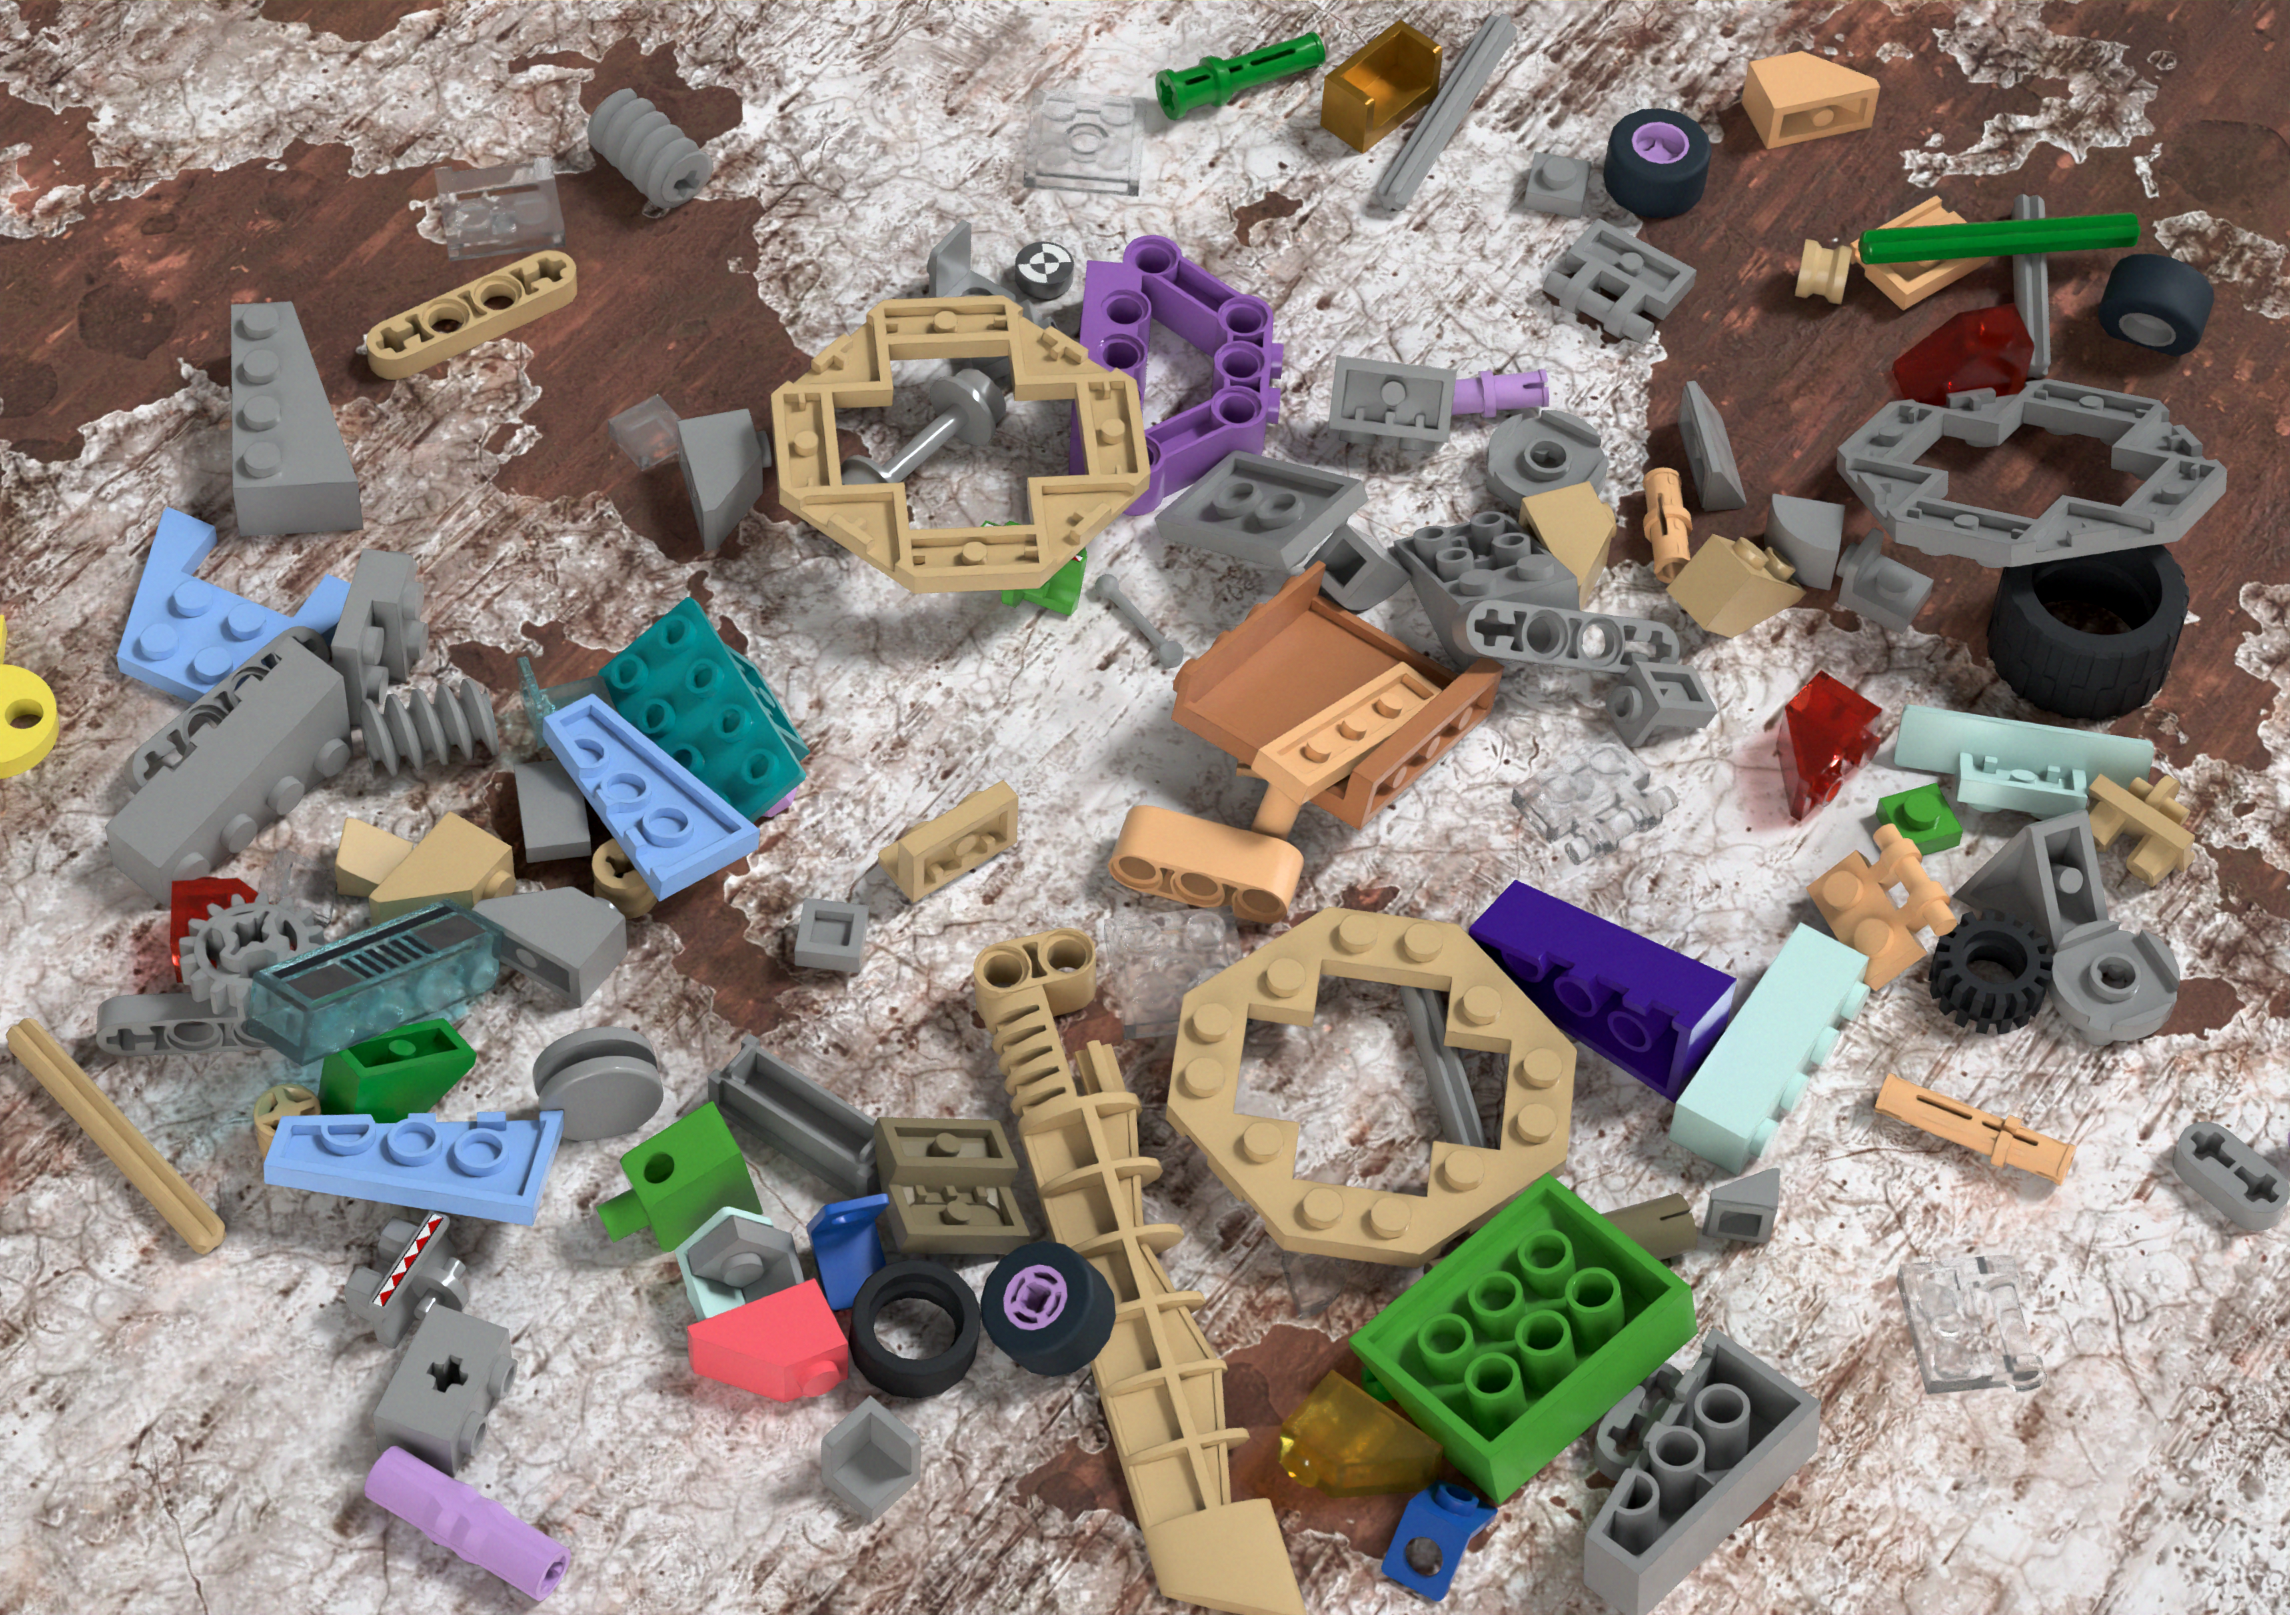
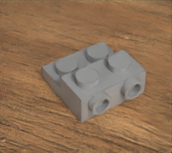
M362 549L331 644L334 669L344 677L350 726L361 727L359 712L362 700L371 699L374 704L382 705L387 694L388 681L406 683L413 660H422L426 652L429 627L428 623L420 622L424 602V584L415 582L418 564L413 556L400 551L386 552Z

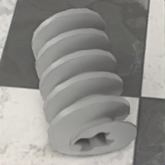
M631 88L619 90L599 104L590 117L587 129L589 143L598 153L603 154L612 166L617 167L622 176L630 180L638 191L644 193L654 206L663 209L675 208L690 201L709 181L713 172V160L706 152L699 151V147L692 139L685 138L684 133L678 126L670 124V120L664 113L656 111L655 106L649 99H637V94Z
M470 678L462 680L459 699L455 698L447 684L442 683L436 687L434 704L430 703L423 690L419 688L413 689L411 692L409 709L404 707L398 696L394 693L388 694L386 697L384 714H380L371 699H364L361 702L359 712L360 725L373 777L376 761L379 760L383 761L391 776L398 775L401 756L403 755L409 757L417 771L423 770L427 750H433L442 766L449 765L451 745L456 744L467 761L473 760L476 740L480 739L484 741L492 755L499 754L497 729L487 690L484 688V693L481 694L474 681Z

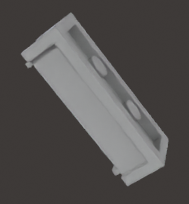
M749 1033L741 1041V1051L722 1071L715 1069L708 1076L709 1102H714L721 1115L851 1199L882 1193L875 1152L874 1124L876 1121L761 1048L758 1038Z

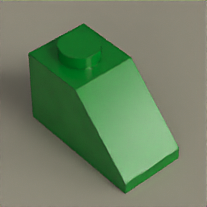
M445 1018L327 1041L317 1097L320 1102L321 1114H370L375 1123H397L407 1119L408 1113H427L475 1065L477 1053Z

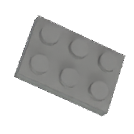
M1233 450L1154 519L1162 538L1288 571L1290 568L1303 562L1308 553L1329 534L1343 527L1349 517L1369 499L1362 480Z

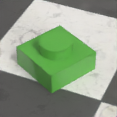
M1937 783L1879 798L1875 814L1881 825L1895 824L1903 838L1913 840L1922 856L1959 846L1963 829Z

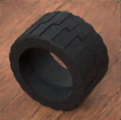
M2157 544L2022 566L2004 567L1986 634L1989 638L1987 645L1990 659L1994 661L1996 672L2003 681H2006L2012 687L2011 690L2020 698L2027 699L2041 710L2051 711L2065 718L2105 720L2106 717H2120L2131 713V710L2136 707L2144 706L2152 700L2153 694L2156 691H2160L2166 680L2188 613L2189 587L2185 584V574L2181 566L2172 558L2173 554L2164 545ZM2062 600L2092 603L2117 615L2132 631L2115 635H2098L2082 632L2054 618L2042 605Z

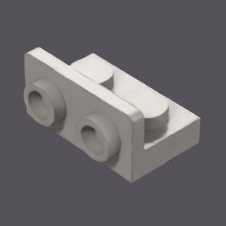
M1337 355L1328 429L1340 430L1339 441L1375 445L1376 434L1400 437L1399 448L1434 452L1436 442L1448 443L1457 370Z

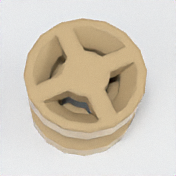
M1806 239L1795 296L1807 298L1812 294L1824 295L1830 303L1841 304L1852 247L1840 245L1834 250L1825 249L1820 246L1818 241Z
M611 839L597 849L592 860V873L595 880L593 887L594 896L611 902L621 914L625 915V919L637 918L649 912L657 902V897L617 841ZM628 872L624 874L623 878L616 877L619 873Z
M286 1083L275 1085L264 1091L256 1100L253 1115L259 1151L266 1159L281 1116L321 1115L320 1102L313 1091L303 1085Z

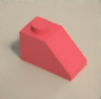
M815 1278L687 1326L689 1363L694 1373L783 1403L802 1396L816 1397L832 1390L839 1382L848 1379V1342Z

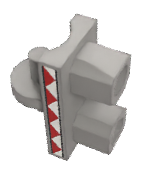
M430 1210L422 1223L392 1216L380 1234L377 1245L380 1258L394 1264L387 1275H383L366 1267L357 1268L345 1285L344 1295L348 1309L372 1322L377 1342L396 1349L416 1317L423 1321L432 1302L461 1312L469 1301V1294L459 1281L466 1267L460 1260L456 1259L458 1256L457 1249L449 1241L445 1233L450 1225L448 1216Z

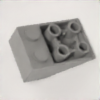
M1488 511L1478 513L1471 517L1470 522L1450 527H1423L1416 530L1411 537L1393 541L1394 550L1402 566L1412 575L1409 580L1445 652L1464 671L1481 658L1464 653L1457 647L1452 637L1451 624L1454 614L1461 605L1468 601L1494 599L1580 611L1577 577L1506 512ZM1538 617L1528 627L1527 640L1535 652L1541 653L1550 643L1551 632L1548 624ZM1482 619L1475 621L1474 629L1475 632H1479L1483 636H1507L1509 625L1489 624ZM1492 659L1501 665H1507L1515 662Z

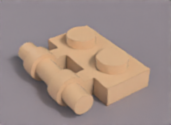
M1895 824L1883 825L1874 833L1873 839L1882 851L1879 861L1871 865L1867 857L1858 850H1855L1806 887L1839 942L1869 957L1864 982L1875 991H1878L1928 953L1916 935L1918 931L1929 924L1936 936H1943L1950 933L1957 926V920L1948 908L1951 901L1940 882L1930 880L1920 865L1923 859L1922 854L1912 839L1902 837ZM1900 881L1909 893L1907 903L1901 908L1897 906L1888 891Z

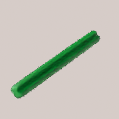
M2131 212L1869 229L1861 232L1860 241H1858V251L1860 252L1861 261L1866 265L2126 248L2137 244L2141 230L2140 225H2138L2137 216Z

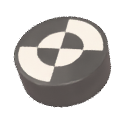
M1035 242L1025 246L1017 254L1015 260V282L1025 294L1039 299H1051L1064 294L1071 287L1074 275V260L1070 252L1063 246L1052 242Z

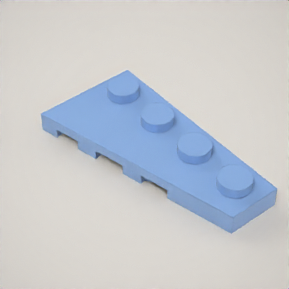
M592 693L544 717L542 737L659 902L758 849L759 828L595 694Z

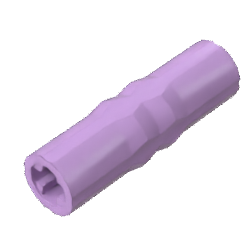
M397 1445L387 1449L369 1472L364 1487L367 1498L422 1530L435 1544L451 1548L464 1561L485 1568L538 1601L546 1599L564 1577L571 1559V1550L515 1517L500 1502L483 1497L471 1485L450 1478Z

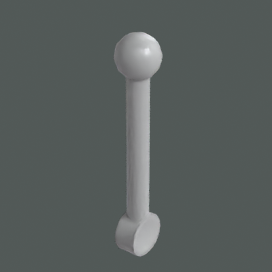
M1111 574L1101 575L1095 583L1097 593L1101 597L1110 598L1159 650L1158 657L1163 666L1168 668L1179 666L1183 661L1184 655L1182 645L1176 641H1167L1119 590V583L1116 577Z

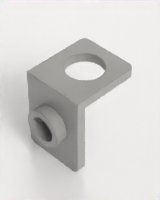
M961 220L930 252L926 268L929 274V298L965 297L969 294L980 293L987 296L1004 295L1016 303V295L971 270V223Z

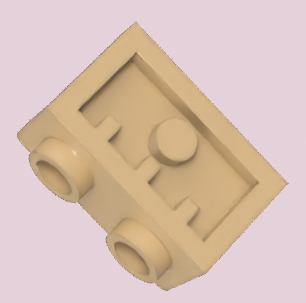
M1004 780L984 791L972 792L964 797L955 808L930 822L923 821L918 823L903 838L880 850L878 853V864L914 903L1017 843L1019 796Z

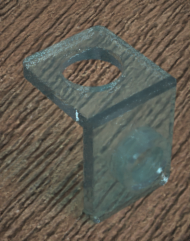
M527 656L517 658L520 700L538 748L549 746L542 737L544 717L592 693L616 712L602 676L596 675L539 690Z

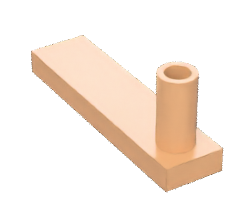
M1402 661L1260 748L1251 769L1268 781L1269 785L1252 822V832L1286 841L1302 804L1351 774V771L1441 693L1442 690Z

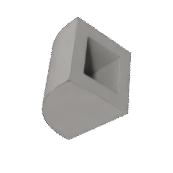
M1772 494L1764 531L1765 548H1774L1794 565L1796 571L1791 577L1795 581L1814 588L1831 589L1840 549L1845 505Z
M1348 523L1334 531L1303 567L1307 570L1318 560L1326 564L1321 585L1342 606L1355 611L1364 610L1383 602L1397 592L1412 577L1375 539Z

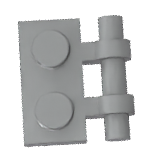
M1597 218L1566 253L1564 268L1574 272L1575 275L1570 279L1553 270L1544 282L1543 291L1560 300L1559 306L1575 315L1582 311L1604 323V330L1617 338L1622 339L1628 336L1641 344H1645L1652 335L1654 323L1639 316V314L1644 310L1664 320L1693 288L1697 270ZM1600 286L1620 297V299L1615 303L1594 292V290Z

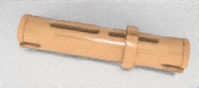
M1889 1073L1886 1077L1875 1105V1113L1887 1115L1938 1137L1990 1156V1164L2004 1168L2006 1163L2053 1181L2059 1186H2062L2076 1153L2077 1146L2069 1145L2021 1126L2022 1119L2008 1115L2007 1119H2003L1954 1098L1899 1078L1893 1073Z

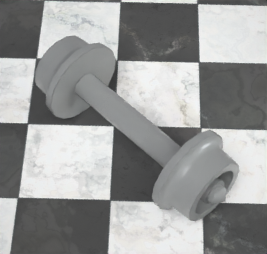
M972 368L963 369L954 377H940L930 388V400L938 417L882 466L865 456H849L840 466L842 485L900 483L953 435L964 443L976 447L986 445L995 435L996 424L1006 413V403L1001 391L987 375Z

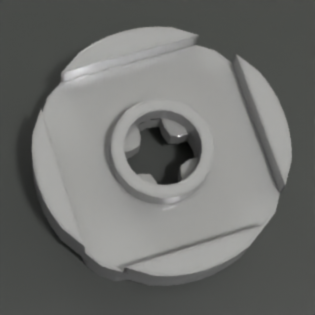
M1542 410L1541 418H1529L1522 421L1523 413L1506 419L1492 434L1486 458V486L1491 494L1501 498L1510 506L1520 510L1522 498L1590 481L1597 496L1601 493L1608 467L1607 454L1605 456L1600 447L1601 437L1597 431L1584 420L1562 411ZM1549 457L1555 459L1557 465L1556 468H1543L1538 466L1533 460L1543 463Z
M2099 920L2085 923L2064 935L2053 956L2052 975L2047 988L2050 999L2060 1015L2072 1026L2078 1028L2081 1037L2093 1045L2104 1046L2112 1043L2114 1040L2130 1041L2143 1038L2161 1028L2172 1015L2180 984L2179 966L2169 948L2155 935L2141 929L2139 936L2129 931L2118 930L2121 922ZM2108 972L2113 979L2124 977L2127 980L2124 988L2115 989L2102 983V973Z

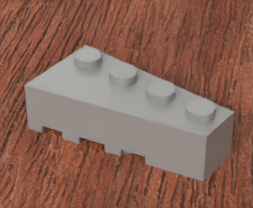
M292 301L231 305L232 484L240 536L364 529L358 480Z
M290 635L274 651L275 656L280 662L261 681L250 675L233 693L240 703L216 728L205 722L190 737V743L183 754L182 763L175 770L163 766L105 826L112 864L165 907L184 892L196 889L212 869L232 853L244 850L259 831L279 815L291 812L307 792L326 777L338 774L345 767L349 758L354 755L343 675Z

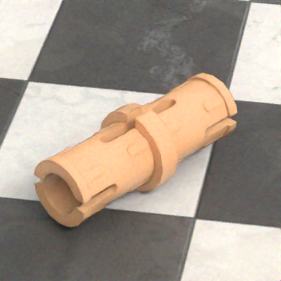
M1662 467L1649 471L1642 480L1648 511L1643 520L1645 537L1652 543L1654 574H1656V578L1659 581L1671 583L1691 560L1688 537L1692 532L1690 513L1683 508L1681 477L1679 478V473L1674 469Z

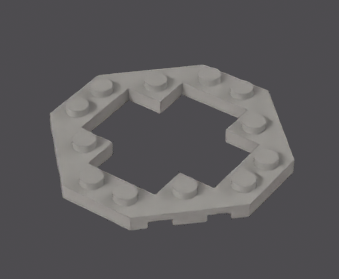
M2052 379L2024 382V389L2019 394L1996 397V391L1992 387L1946 394V405L1940 406L1918 403L1914 399L1889 402L1837 448L1838 473L1895 543L1918 547L1921 552L1928 555L1941 556L1951 554L1975 559L1979 565L1989 568L2015 567L2179 541L2226 492L2227 469L2217 459L2206 460L2202 456L2203 444L2184 425L2173 426L2169 422V409L2160 400ZM2026 423L2045 427L2047 432L2055 435H2072L2076 433L2100 438L2101 442L2112 446L2111 469L2130 472L2135 478L2146 482L2121 507L2062 495L2038 519H2032L1942 500L1948 494V471L1914 465L1912 463L1943 435L1965 439L1967 444L1975 447L1999 446L2019 426Z

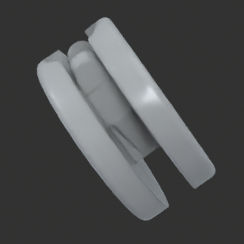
M604 1026L583 1029L568 1034L545 1048L533 1066L532 1077L535 1091L539 1097V1110H564V1130L561 1137L565 1139L592 1141L626 1134L649 1121L659 1110L663 1101V1086L657 1071V1061L653 1046L646 1037L631 1029Z

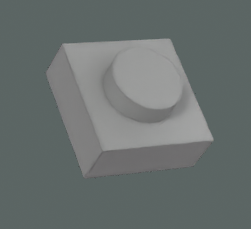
M1535 152L1525 194L1524 208L1580 218L1592 162Z
M804 898L795 945V965L860 973L869 923V905Z

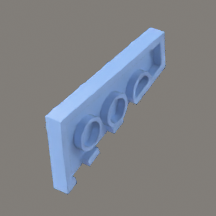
M564 1110L539 1111V1120L506 1121V1111L477 1112V1121L436 1122V1113H408L407 1119L397 1123H375L370 1114L281 1116L263 1164L264 1183L533 1226L564 1130Z

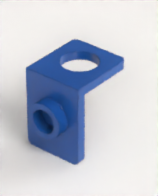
M887 1193L825 1205L806 1225L823 1295L832 1313L853 1309L854 1297L866 1278L886 1265L875 1219L890 1204Z
M1437 1479L1408 1502L1381 1566L1382 1572L1434 1601H1442L1448 1594L1470 1540L1495 1520L1498 1509L1478 1499L1472 1492L1461 1486ZM1426 1537L1433 1540L1439 1546L1443 1556V1563L1438 1573L1423 1575L1416 1572L1410 1566L1406 1557V1549L1411 1539Z

